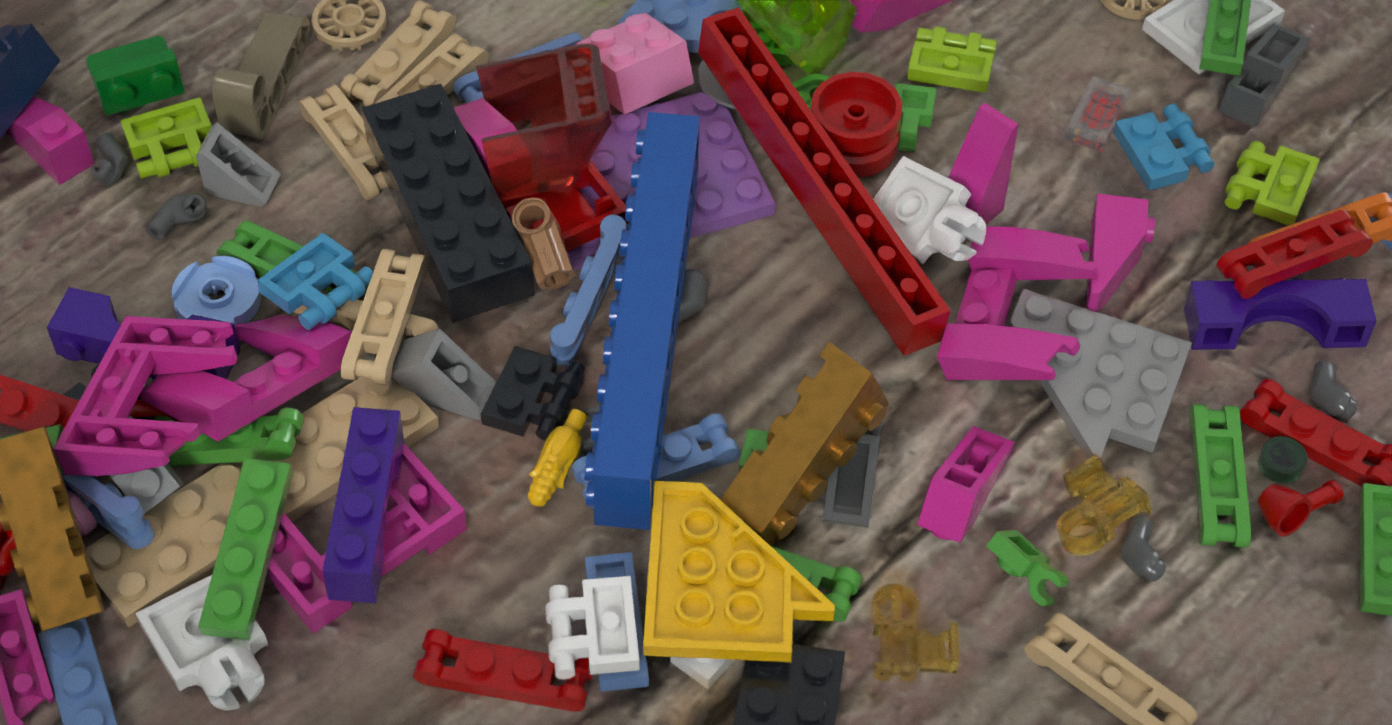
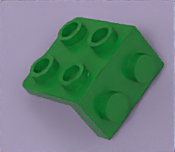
M154 36L97 52L86 58V63L105 116L185 93L173 49H168L165 39L161 36Z

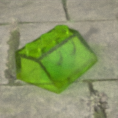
M736 0L795 65L809 74H820L844 49L856 11V7L850 0Z

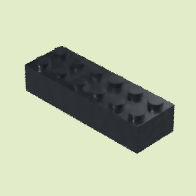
M440 83L361 108L367 143L419 253L427 255V270L452 323L535 296L532 261L442 84Z

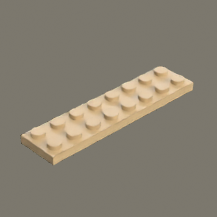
M359 377L357 381H352L301 413L304 416V424L300 434L294 437L296 445L292 455L284 460H267L291 463L293 476L283 511L284 514L293 522L337 494L353 407L400 411L404 444L407 447H410L439 428L436 414L415 392L404 389L392 377L387 386L374 384L371 378ZM243 462L219 464L163 499L146 512L142 518L149 521L155 533L153 541L148 546L133 549L115 535L109 533L85 548L99 591L128 628L138 622L135 613L213 574Z

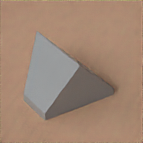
M217 122L210 128L196 154L205 193L208 196L262 207L267 203L281 173L253 152L238 135L228 132Z

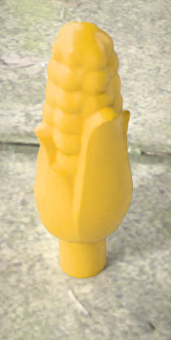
M572 409L564 426L556 427L546 438L539 459L528 474L533 479L527 497L533 506H545L557 488H564V483L571 466L577 460L581 451L582 437L579 434L588 418L584 412Z

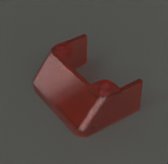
M577 44L476 66L484 100L511 123L531 119L533 126L532 128L481 138L492 184L500 200L505 201L548 191L559 193L572 188L582 175L612 124L599 48L594 44Z

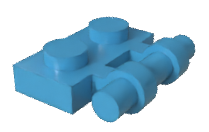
M1170 104L1164 108L1163 115L1167 121L1159 123L1153 112L1115 121L1113 134L1149 191L1186 181L1189 172L1187 166L1196 165L1201 173H1206L1212 170L1215 165L1210 157L1211 149L1206 141L1197 137L1193 131V121L1187 113L1181 112L1176 104ZM1179 138L1184 147L1176 149L1171 140Z
M322 233L259 278L257 283L259 292L288 314H291L301 305L307 307L308 309L301 313L298 319L305 329L310 330L319 322L325 324L337 315L336 310L347 301L355 302L366 293V287L369 286L373 271L367 266L357 273L350 271L355 266L353 253ZM331 283L338 286L326 296L320 292Z

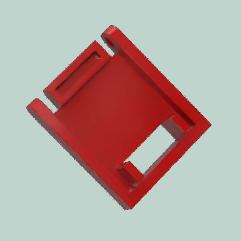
M587 155L519 184L499 195L511 222L514 208L524 199L533 197L540 198L546 202L560 225L561 236L567 252L601 237L600 225L606 216L618 215L625 221V203ZM591 186L599 196V199L596 200V213L580 194L579 190ZM537 220L529 229L539 227L544 220Z

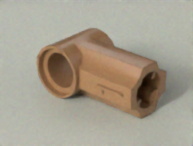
M533 197L524 199L514 208L512 222L519 232L524 248L532 261L533 273L537 284L541 290H555L569 284V281L576 274L561 236L560 225L546 202L540 198ZM537 220H544L539 227L529 229Z

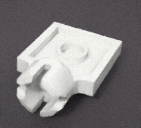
M904 156L873 198L914 259L921 264H924L933 253H941L955 261L968 260L977 252L963 244L965 239L967 238L981 246L985 240V221L978 213L965 207L972 195L965 186Z
M212 575L135 613L140 626L179 691L194 685L200 686L212 705L225 711L240 708L231 690L239 687L249 703L261 692L265 679L261 671L262 668L255 659L254 654L267 646L268 643L256 619L250 640L201 635L198 624Z

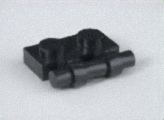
M515 346L481 412L482 424L523 437L529 424L538 425L535 432L537 437L546 441V438L556 427L564 426L568 417L566 409L571 399H575L582 388L581 378L585 372V367L577 361H571L565 372L557 374L555 373L557 369L556 358ZM545 392L553 394L550 402L544 405L540 404Z

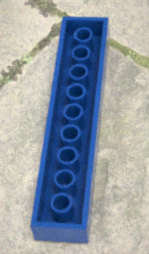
M648 112L646 129H638L636 154L642 156L638 157L637 162L633 161L631 171V188L637 189H633L632 195L627 196L625 221L631 223H628L627 230L622 229L620 256L626 257L622 258V264H617L614 290L618 292L616 300H611L609 327H612L610 337H605L603 364H606L605 374H600L598 380L597 402H600L599 413H594L592 418L591 441H594L593 452L587 453L585 464V481H588L586 506H594V525L642 530L651 529L654 482L657 481L699 172L700 116Z

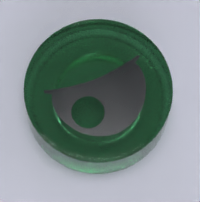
M1277 436L1264 443L1258 458V464L1262 473L1269 479L1280 483H1289L1301 477L1307 464L1308 456L1305 448L1298 441L1285 436Z

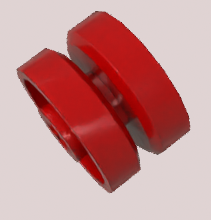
M861 72L837 74L818 86L812 96L811 111L856 176L863 178L876 175L889 167L897 156L902 115V100L897 89L885 79L870 73Z

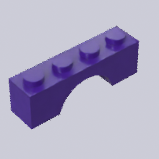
M1366 279L1283 280L1262 288L1258 294L1249 299H1243L1234 289V281H1192L1184 306L1192 350L1236 349L1238 340L1244 331L1255 324L1266 321L1287 322L1301 327L1310 333L1322 348L1366 347L1377 321Z
M69 287L50 320L47 330L57 355H61L71 361L83 360L100 364L121 325L118 323L110 296ZM192 314L188 319H186L225 322ZM231 323L234 334L226 339V347L234 345L238 357L241 349L235 325ZM234 365L202 371L227 379ZM149 375V378L155 379V375Z
M353 407L322 570L328 600L377 604L384 563V528L388 497L393 480L398 481L404 446L401 413L398 410Z

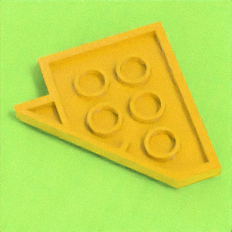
M672 481L654 482L643 656L791 662L793 620L834 621L835 605L704 484Z

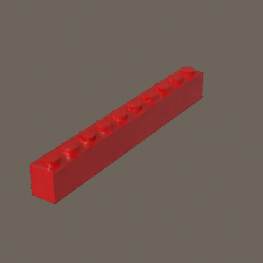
M737 7L704 18L702 20L698 48L699 55L903 356L941 342L951 310L740 8Z

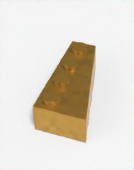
M830 342L827 343L819 355L826 362L816 377L812 379L810 376L805 375L795 390L800 394L796 406L791 413L783 416L778 415L768 429L769 433L766 441L769 445L763 452L760 449L753 451L720 499L771 546L778 538H785L794 529L798 520L797 515L808 502L813 503L823 494L827 487L828 477L838 466L842 467L851 460L857 450V442L867 430L872 431L877 428L887 413L886 407L889 405V402L873 374Z
M43 426L1 439L0 494L3 502L0 503V522L4 531L12 530L17 548L11 550V555L19 578L26 576L31 595L25 597L34 624L40 623L42 631L105 611L47 429Z

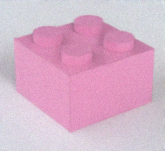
M647 13L632 15L621 24L609 29L595 31L589 38L577 42L586 85L624 115L694 83L686 40Z

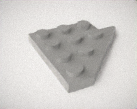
M1023 289L1011 317L1009 327L1027 328L1077 337L1079 340L1080 349L1075 356L1065 352H1058L1047 364L1054 369L1056 377L1053 380L1039 381L1091 466L1099 467L1109 439L1153 453L1192 342Z

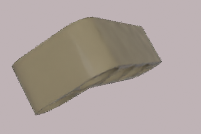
M271 11L266 12L239 69L234 70L222 67L218 69L213 81L212 96L218 123L228 132L262 140L267 136L307 48L310 37V22L307 17Z

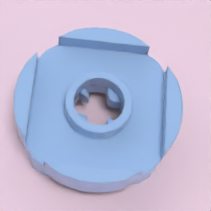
M215 256L211 257L213 263H206L201 266L198 265L197 261L184 268L176 277L172 286V298L177 319L186 320L194 314L234 323L235 325L243 322L248 323L260 308L262 294L259 292L255 272L250 265L238 258ZM220 290L225 291V296L220 299L211 300L208 297L211 293L216 295Z

